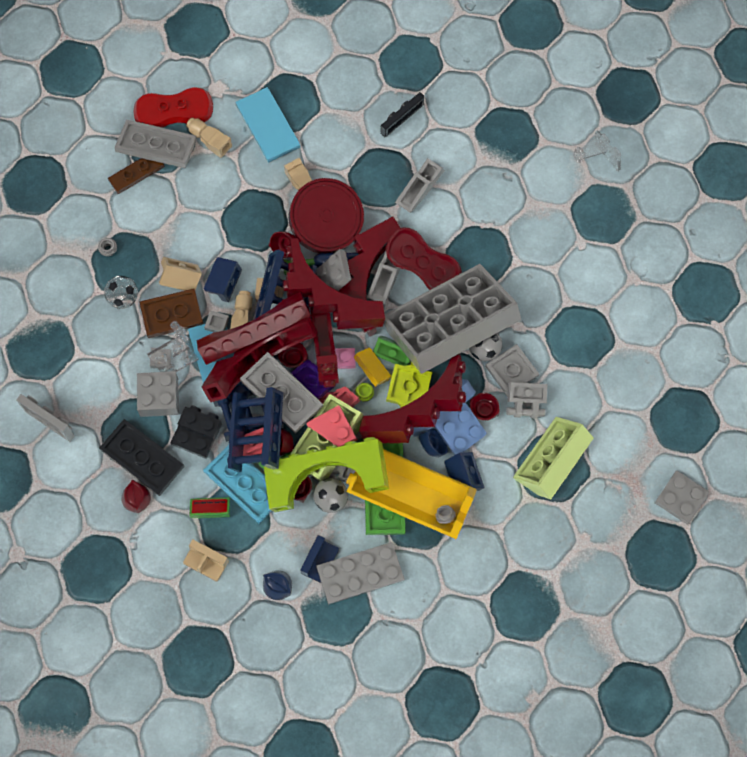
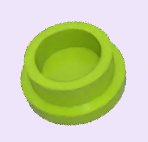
M360 383L355 389V395L360 401H369L374 396V388L369 383Z

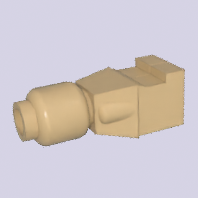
M191 118L187 122L186 126L189 128V132L197 138H201V142L205 144L208 150L218 157L222 158L232 147L231 138L221 133L218 129L207 126L200 119Z
M300 158L284 165L286 176L297 190L312 181L308 170L304 167Z
M240 291L239 295L236 296V310L231 319L230 329L249 322V311L252 309L253 301L250 292Z

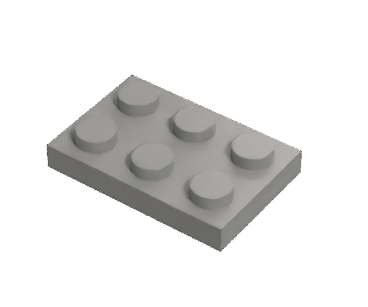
M20 394L16 399L24 412L67 441L71 442L75 437L71 431L72 427L68 425V421L60 416L58 418L55 417L53 412L46 406L41 408L33 397L28 395L26 398Z

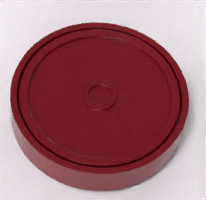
M332 178L315 179L306 183L295 194L289 208V226L292 234L300 240V244L306 249L319 254L335 253L339 249L344 250L350 246L355 240L354 237L361 232L364 222L363 205L357 193L346 183Z

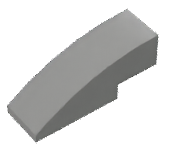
M427 158L395 203L411 213L432 189L445 170Z
M386 251L367 296V299L373 301H383L384 305L401 269L390 262Z

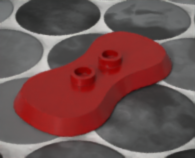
M199 87L188 88L174 95L148 93L136 100L133 111L136 122L161 128L173 123L187 124L191 118L206 122L212 116L213 101L209 92Z

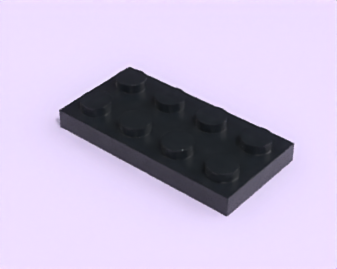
M125 419L99 447L100 451L158 496L164 492L185 467L184 464Z

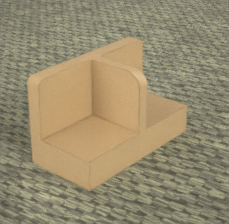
M168 257L162 258L163 272L159 280L160 285L184 291L193 288L196 290L202 274L197 264Z
M192 539L189 544L190 551L183 564L217 582L229 562L228 558Z

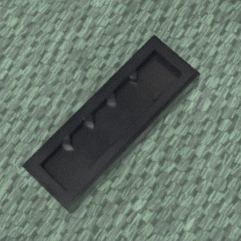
M419 92L410 101H405L397 112H392L387 120L381 124L380 134L384 138L387 137L424 105V95Z

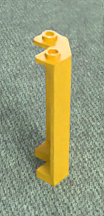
M384 449L389 489L369 493L365 489L359 474L356 471L354 474L350 472L346 484H349L346 492L454 539L458 537L477 491L473 487ZM444 505L450 506L456 514L455 519L447 524L439 523L436 520L437 509Z

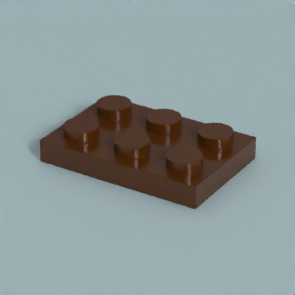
M195 288L139 301L148 338L203 325Z

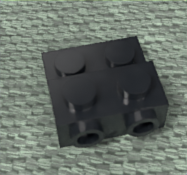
M191 405L190 408L185 406L170 444L207 459L222 426L221 420L214 413L209 412L206 415L201 413L202 410L196 406Z

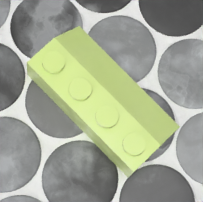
M329 394L323 403V407L314 418L340 405L355 435H357L364 415ZM308 427L291 454L303 455L307 454L309 450H326V447L334 444ZM336 466L320 468L312 472L310 476L321 482L329 478Z
M555 417L513 478L535 494L551 500L594 439L583 424Z

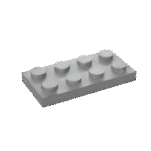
M126 119L115 145V152L186 168L196 143V136Z
M268 352L240 378V381L258 398L265 397L266 388L270 387L283 392L282 421L295 433L323 407V404Z
M392 542L316 566L328 605L405 580Z

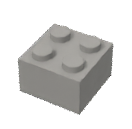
M176 371L137 373V411L140 417L179 415L178 376Z

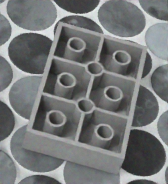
M478 264L386 313L384 324L388 334L422 374L521 320L517 302L481 264Z

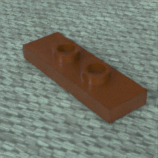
M141 158L108 177V181L116 193L120 194L165 166L164 163Z

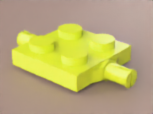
M412 362L411 365L406 366L395 364L386 402L398 404L401 408L418 399L428 391L432 372L426 371L421 374Z

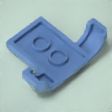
M462 379L461 388L466 393L467 402L474 396L476 391L468 380ZM466 402L463 403L461 411H440V417L435 425V429L454 455L466 451L487 434ZM414 427L413 436H419L433 427Z

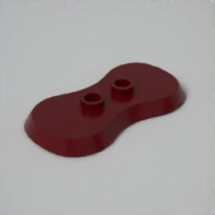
M399 228L391 235L387 242L386 255L390 262L398 268L416 274L429 290L462 273L456 259L448 254L432 249L422 236L411 228Z

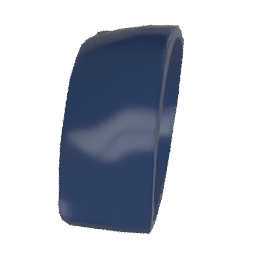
M430 429L419 435L420 443L428 455L439 458L448 453L447 444L436 429Z
M283 571L269 572L263 575V591L272 600H283L291 595L292 580Z

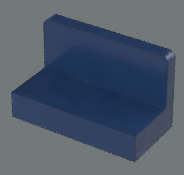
M217 257L203 289L206 292L217 294L222 301L229 303L242 272L241 267L236 261Z
M460 452L444 461L450 478L473 487L477 491L485 488L473 452Z
M317 535L300 569L301 574L321 583L316 566L333 561L339 548L326 542L324 537Z

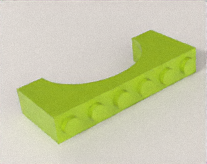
M369 437L359 443L351 441L346 442L345 446L337 447L332 445L326 447V450H309L307 454L303 455L297 453L290 454L288 458H279V469L272 470L264 466L269 509L275 513L294 509L295 494L301 482L312 472L327 466H344L356 471L369 493L389 489L382 442L375 437Z

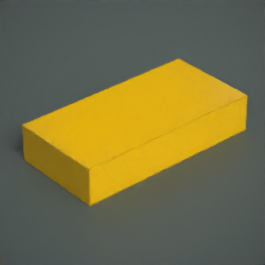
M370 347L356 353L353 357L375 387L389 381L392 377Z

